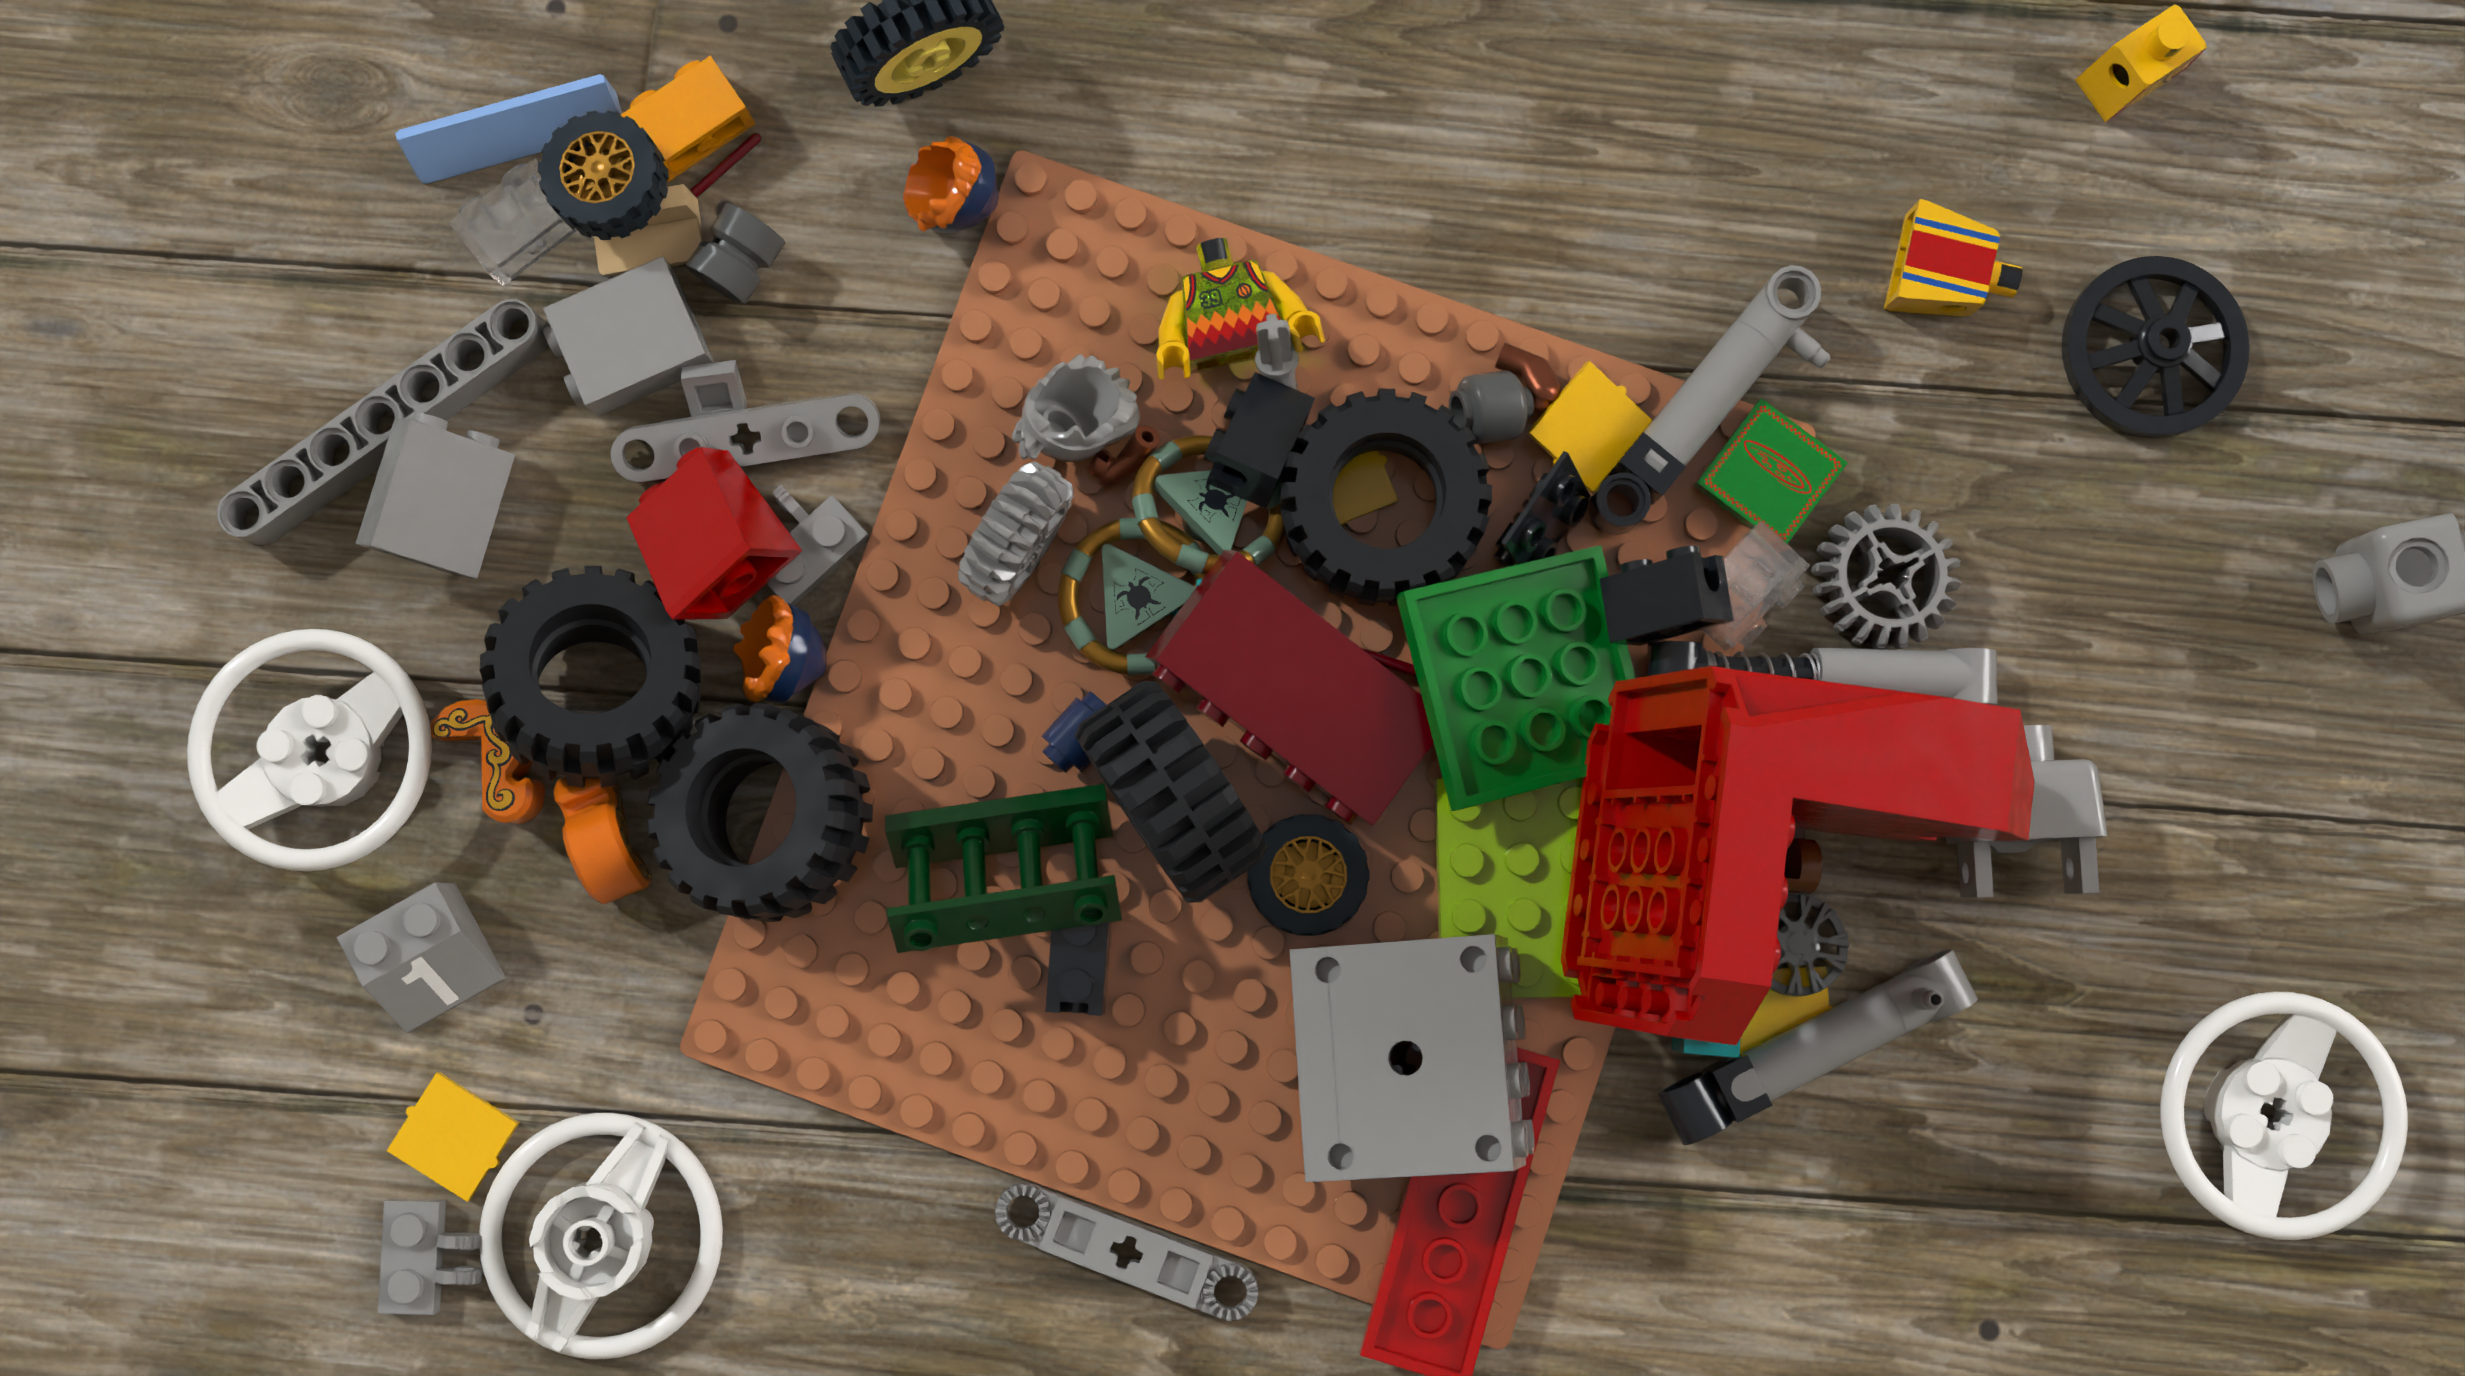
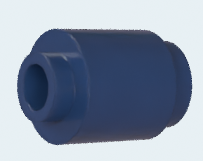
M1091 691L1082 700L1076 697L1041 736L1049 743L1042 752L1066 774L1073 766L1082 773L1091 763L1075 738L1079 724L1106 706Z

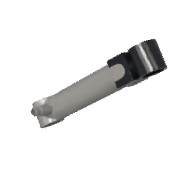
M1790 265L1781 268L1773 274L1611 470L1614 475H1610L1605 479L1589 500L1588 512L1591 521L1599 530L1606 534L1620 535L1634 528L1646 516L1650 509V503L1652 505L1655 504L1686 468L1690 460L1785 345L1805 361H1810L1818 368H1823L1831 359L1830 354L1822 349L1819 342L1800 328L1817 308L1821 300L1822 289L1818 278L1812 271L1802 266ZM1782 288L1794 292L1799 300V308L1789 309L1783 306L1778 299L1777 290ZM1620 492L1626 495L1632 505L1631 514L1624 517L1612 513L1606 502L1608 493Z
M1946 949L1915 962L1905 968L1901 974L1740 1053L1739 1058L1725 1057L1703 1068V1071L1669 1085L1660 1091L1658 1096L1682 1144L1690 1145L1724 1130L1733 1121L1739 1123L1773 1106L1771 1101L1926 1023L1947 1018L1968 1008L1978 998L1954 951Z

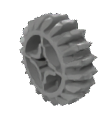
M1033 461L1021 466L1018 472L1013 473L1009 482L1003 485L995 500H992L985 515L981 517L980 524L973 532L971 541L964 550L965 555L959 562L958 580L968 588L971 594L984 602L988 600L996 606H1000L1012 600L1015 593H1018L1023 584L1029 580L1031 574L1039 566L1041 559L1049 550L1052 541L1058 534V530L1066 519V513L1070 509L1071 501L1074 497L1072 484L1061 477V473L1049 466L1044 467Z
M1874 504L1865 508L1863 517L1855 511L1844 517L1846 528L1835 524L1828 530L1829 537L1833 543L1823 542L1818 545L1816 551L1829 562L1816 563L1812 566L1811 570L1812 574L1825 577L1826 582L1813 587L1812 593L1815 596L1828 594L1831 601L1820 608V614L1827 616L1836 611L1841 616L1833 626L1834 631L1840 633L1852 625L1854 627L1851 635L1852 643L1859 645L1870 634L1873 649L1885 648L1890 639L1891 644L1898 650L1908 646L1909 636L1919 643L1928 638L1927 627L1936 630L1945 624L1944 618L1939 611L1949 612L1954 610L1957 604L1945 592L1956 591L1961 588L1962 584L1957 578L1949 577L1948 571L1959 567L1961 560L1958 558L1945 559L1943 551L1953 545V540L1945 538L1936 542L1932 536L1938 531L1939 523L1932 521L1921 528L1918 526L1921 519L1920 510L1913 509L1902 520L1899 504L1888 506L1884 515L1880 508ZM1875 536H1886L1896 539L1909 547L1913 553L1906 556L1897 555L1891 552L1885 542L1879 543ZM1856 546L1860 553L1857 560L1861 566V577L1854 586L1849 587L1847 565L1850 554ZM1899 566H1904L1905 569L1894 575L1895 580L1884 585L1880 583L1871 589L1867 588L1869 583L1878 579L1877 574L1888 569L1892 571ZM1922 567L1924 591L1916 607L1912 601L1916 598V595L1913 592L1911 581L1914 573ZM1874 598L1880 601L1887 611L1893 610L1898 619H1886L1876 616L1864 609L1858 602L1862 599Z

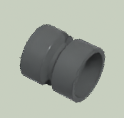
M726 203L710 227L714 239L712 242L701 241L685 267L717 292L740 305H745L761 281L757 273L758 268H769L786 242L774 230L753 215L733 204Z

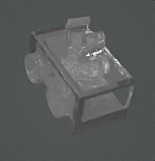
M536 158L528 164L522 163L511 168L503 176L499 186L485 196H476L467 201L460 208L459 216L449 222L450 226L485 271L502 287L578 231L576 228L574 230L570 228L546 201L547 197L541 191L539 185L541 175L538 173L539 161Z
M1762 521L1753 526L1723 557L1734 621L1702 630L1724 651L1736 646L1739 642L1747 648L1768 626V623L1762 618L1775 603L1784 608L1805 586L1799 577L1810 565Z

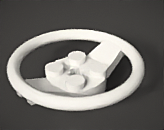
M302 629L280 633L249 646L232 658L215 675L197 704L191 721L187 745L190 783L199 807L210 825L225 841L244 855L260 863L291 871H319L340 867L370 854L387 842L404 825L421 798L428 779L432 755L429 717L418 689L408 674L393 658L372 643L344 632L328 629ZM300 651L337 653L350 657L374 671L338 699L314 695L309 698H302L284 707L269 723L267 730L258 738L257 751L261 758L218 791L211 764V745L215 724L229 695L252 671L277 657ZM404 714L409 739L406 772L394 800L381 817L369 828L345 842L316 849H295L268 842L248 830L302 805L317 807L345 806L363 797L379 778L380 772H377L381 762V746L384 747L385 739ZM330 741L331 746L326 750L329 760L326 764L317 761L315 757L317 746L320 742L328 743Z
M2265 992L2245 996L2219 1007L2192 1028L2180 1043L2166 1071L2160 1102L2162 1135L2167 1153L2180 1180L2192 1196L2215 1217L2248 1234L2274 1240H2302L2327 1235L2340 1230L2356 1221L2379 1201L2389 1188L2402 1161L2408 1131V1111L2405 1092L2394 1062L2378 1038L2363 1023L2340 1007L2320 998L2294 992ZM2285 1014L2257 1050L2255 1056L2247 1057L2248 1059L2238 1061L2229 1069L2219 1071L2206 1092L2205 1119L2211 1122L2213 1133L2220 1142L2218 1146L2223 1151V1195L2202 1172L2189 1146L2184 1121V1103L2190 1076L2203 1052L2227 1029L2250 1018L2262 1015ZM2338 1032L2362 1055L2378 1085L2383 1108V1131L2379 1151L2371 1169L2360 1185L2339 1203L2312 1215L2292 1218L2276 1217L2289 1168H2305L2309 1166L2330 1134L2333 1094L2326 1084L2319 1082V1077L2335 1035ZM2263 1104L2274 1105V1118L2272 1121H2269V1124L2268 1118L2260 1114Z
M590 1113L578 1115L556 1122L534 1134L502 1166L491 1185L482 1210L479 1235H481L480 1259L485 1279L496 1303L505 1316L527 1337L543 1347L571 1357L584 1359L620 1358L639 1353L665 1340L684 1325L701 1305L715 1278L721 1256L723 1226L720 1205L712 1181L695 1154L670 1132L647 1120L625 1114ZM593 1135L624 1137L588 1182L578 1184L553 1197L536 1216L529 1243L530 1247L533 1246L534 1260L541 1272L538 1273L539 1281L533 1308L531 1309L513 1285L503 1256L502 1227L508 1201L514 1188L525 1172L540 1157L563 1143ZM667 1158L687 1182L699 1214L701 1230L699 1254L688 1284L677 1300L663 1314L641 1328L607 1337H590L576 1334L598 1298L606 1296L632 1281L646 1264L652 1245L651 1232L654 1220L651 1213L645 1207ZM595 1228L600 1233L603 1244L602 1247L589 1253L583 1248L587 1240L580 1238L582 1231H589Z

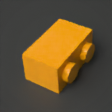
M711 55L702 61L695 60L685 64L676 72L674 80L657 91L648 90L641 93L631 102L630 109L620 114L624 118L628 116L635 120L640 128L643 127L665 159L663 163L668 169L669 179L667 182L756 125L746 106Z

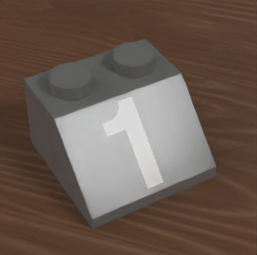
M434 882L336 937L362 987L406 1033L414 1031L506 979L456 883Z

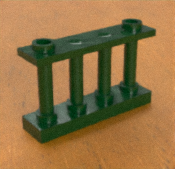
M1105 784L885 816V833L895 868L907 867L908 905L887 908V919L897 953L925 951L943 946L1080 926H1095L1101 923L1122 920L1115 875L1099 877L1095 839L1113 837L1112 820ZM1073 843L1077 880L1043 885L1040 847ZM1018 851L1021 889L987 893L985 855ZM963 859L965 897L931 902L930 863Z

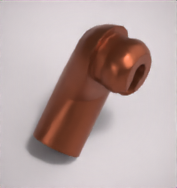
M1506 342L1504 343L1495 368L1502 371H1510L1517 377L1524 379L1533 397V412L1543 414L1561 392V385L1554 371L1545 358Z
M1148 425L1139 426L1117 458H1114L1107 450L1102 449L1098 452L1087 467L1088 474L1099 479V485L1115 486L1138 471L1148 456L1155 451L1160 443L1158 432Z

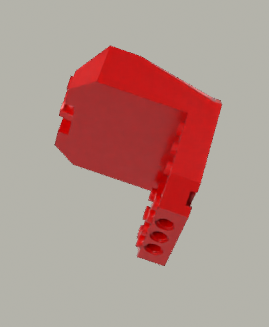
M1706 666L1616 681L1608 697L1609 705L1612 706L1610 724L1596 723L1590 738H1588L1585 759L1587 770L1582 783L1561 964L1564 977L1577 978L1581 995L1574 994L1570 1001L1574 1019L1669 1037L1737 1045L1770 990L1772 975L1777 970L1780 962L1781 946L1777 938L1780 911L1783 909L1788 896V882L1784 876L1787 848H1789L1794 839L1795 827L1833 834L1903 841H1936L1937 837H1976L1995 841H2028L2035 780L2021 710L1950 697L1742 671L1717 666Z

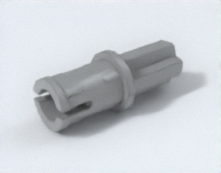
M1269 314L1266 316V321L1258 323L1256 327L1259 347L1255 357L1257 370L1263 376L1298 390L1296 388L1298 384L1295 379V369L1298 366L1299 355L1291 344L1289 324L1286 320H1278L1276 314Z

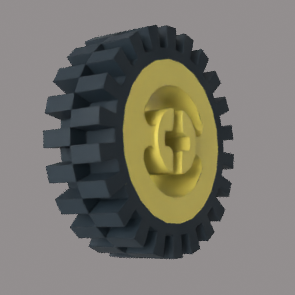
M882 0L883 2L878 5L869 2L860 8L864 16H851L845 22L847 28L838 30L835 35L837 41L832 42L830 48L832 50L831 55L854 100L857 103L860 101L864 106H869L873 103L875 107L884 106L889 100L892 105L902 103L908 94L911 99L918 98L923 95V89L931 86L932 90L943 86L941 81L947 77L955 80L962 76L961 68H973L980 62L978 56L988 55L993 50L991 44L999 42L1002 37L1000 32L1004 31V24L992 0Z

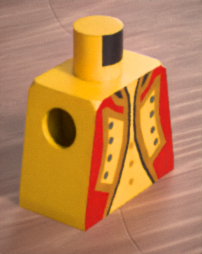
M2175 4L2114 44L2078 76L2075 81L2104 122H2107L2186 70L2207 49V45L2183 10ZM2124 67L2129 75V85L2121 84L2113 72L2117 73Z

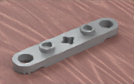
M846 393L633 426L623 431L613 442L611 461L615 470L625 479L633 482H646L669 478L677 470L676 464L679 459L687 452L699 447L728 450L740 467L858 449L868 445L875 438L880 427V413L876 404L869 397L859 393ZM854 406L860 408L866 414L868 427L862 434L848 435L839 427L837 421L838 413L843 408ZM741 423H747L751 432L759 431L761 439L754 442L752 451H745L743 443L733 442L732 435L738 433ZM643 440L652 447L654 461L651 466L636 468L635 465L630 464L625 454V447L629 441Z
M1020 1182L1013 1184L1001 1194L997 1201L995 1216L1001 1231L1012 1239L1032 1245L1047 1253L1227 1321L1242 1319L1251 1313V1310L1257 1303V1280L1249 1268L1236 1261L1033 1183ZM1020 1195L1033 1198L1038 1204L1040 1211L1037 1221L1027 1227L1014 1224L1008 1215L1010 1201ZM1126 1236L1134 1237L1137 1239L1135 1249L1143 1253L1140 1261L1131 1259L1127 1266H1121L1117 1263L1118 1253L1111 1250V1245L1113 1242L1123 1243ZM1228 1275L1236 1276L1245 1283L1247 1294L1240 1304L1225 1306L1216 1299L1214 1288L1222 1277H1227Z

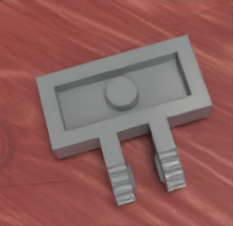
M780 485L772 493L775 496V501L785 512L791 513L800 523L790 534L802 549V552L767 584L785 602L796 605L870 538V535L833 495L827 498L809 515L787 490Z
M391 1198L384 1201L378 1314L434 1315L440 1312L442 1284L467 1285L482 1282L481 1268H475L474 1266L443 1267L444 1249L473 1251L476 1248H480L481 1239L479 1233L445 1232L446 1200Z

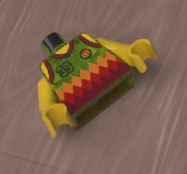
M1226 238L1210 239L1196 246L1202 271L1182 277L1183 290L1177 291L1169 298L1158 329L1157 372L1159 379L1165 380L1164 372L1166 369L1179 367L1184 370L1185 379L1194 373L1255 360L1256 353L1259 350L1256 327L1258 323L1266 321V316L1269 314H1276L1278 320H1286L1288 322L1294 350L1302 352L1301 339L1305 336L1314 335L1319 338L1320 343L1325 341L1320 318L1316 313L1308 311L1300 297L1274 272L1262 271L1257 260L1233 264L1228 240Z

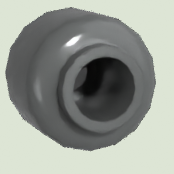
M1504 370L1465 376L1458 384L1457 390L1452 391L1450 394L1448 409L1455 413L1452 421L1460 429L1465 426L1469 427L1477 438L1475 444H1484L1518 438L1525 429L1527 419L1532 417L1534 402L1529 388L1523 387L1519 378L1512 372Z

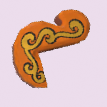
M472 699L456 702L445 707L431 721L430 728L433 740H481L482 810L489 817L498 822L518 825L527 823L538 815L544 804L545 786L542 781L524 778L533 762L530 761L528 764L522 765L510 754L508 742L500 741L493 728L485 700Z
M566 777L559 779L554 787V798L565 818V824L562 828L564 844L575 873L588 894L596 902L604 905L648 888L652 881L651 871L638 852L633 851L631 847L619 786L601 788L600 778L586 779L585 786L582 788L567 786Z

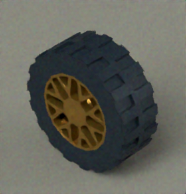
M597 110L586 112L587 115L581 117L574 116L567 120L568 123L562 128L558 127L552 133L553 137L548 144L545 143L541 151L543 157L541 162H538V173L541 175V181H539L541 191L547 197L546 201L562 220L573 230L576 228L581 235L589 238L592 236L599 237L600 240H611L612 237L618 236L620 238L630 236L631 232L638 228L641 230L647 226L649 219L653 215L657 216L661 210L660 204L663 198L666 199L668 192L666 180L669 179L668 169L663 163L665 159L643 127L640 128L635 120L628 116L624 118L613 111L598 113Z
M1298 814L1278 821L1263 833L1262 836L1268 849L1263 860L1247 871V882L1252 901L1267 921L1290 934L1316 936L1334 931L1352 919L1366 897L1370 877L1365 850L1362 849L1358 838L1353 832H1350L1337 820L1329 819L1324 815Z

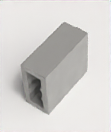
M663 256L543 308L550 326L543 328V332L554 355L557 358L564 356L571 373L564 376V381L573 401L577 406L584 404L598 417L681 381V370L684 366L715 363L676 272Z
M415 412L414 419H394L355 544L459 577L477 579L515 454L498 449L500 440L493 436L468 430L466 437L446 431L449 422L432 415Z

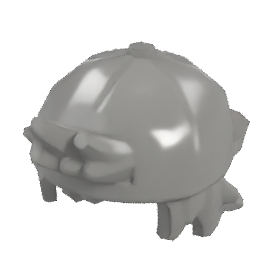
M1078 354L1068 363L1061 362L1055 365L1043 379L1037 381L1036 386L1031 388L1023 405L1022 418L1016 423L1012 439L1013 442L1019 443L1018 452L1020 458L1023 460L1027 457L1036 459L1041 452L1061 462L1082 461L1100 452L1107 444L1121 440L1134 433L1140 422V414L1135 401L1137 396L1128 389L1130 380L1120 378L1119 368L1106 369L1104 361L1097 360L1092 355L1084 358L1082 354Z

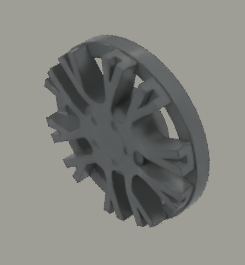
M1788 894L1785 904L1798 903V918L1795 922H1791L1786 917L1784 909H1782L1779 915V922L1783 927L1778 930L1777 938L1781 946L1779 965L1784 964L1790 967L1791 975L1788 986L1772 978L1770 989L1786 996H1808L1820 992L1831 985L1845 968L1844 965L1848 959V932H1845V928L1836 914L1837 912L1830 908L1826 902H1822L1811 895ZM1812 907L1818 913L1811 926L1804 923V920ZM1826 919L1835 933V936L1830 938H1823L1817 932L1819 924ZM1820 944L1836 946L1837 955L1819 952ZM1815 959H1822L1832 967L1823 979L1814 970L1813 962ZM1804 965L1809 982L1807 987H1802L1799 967Z

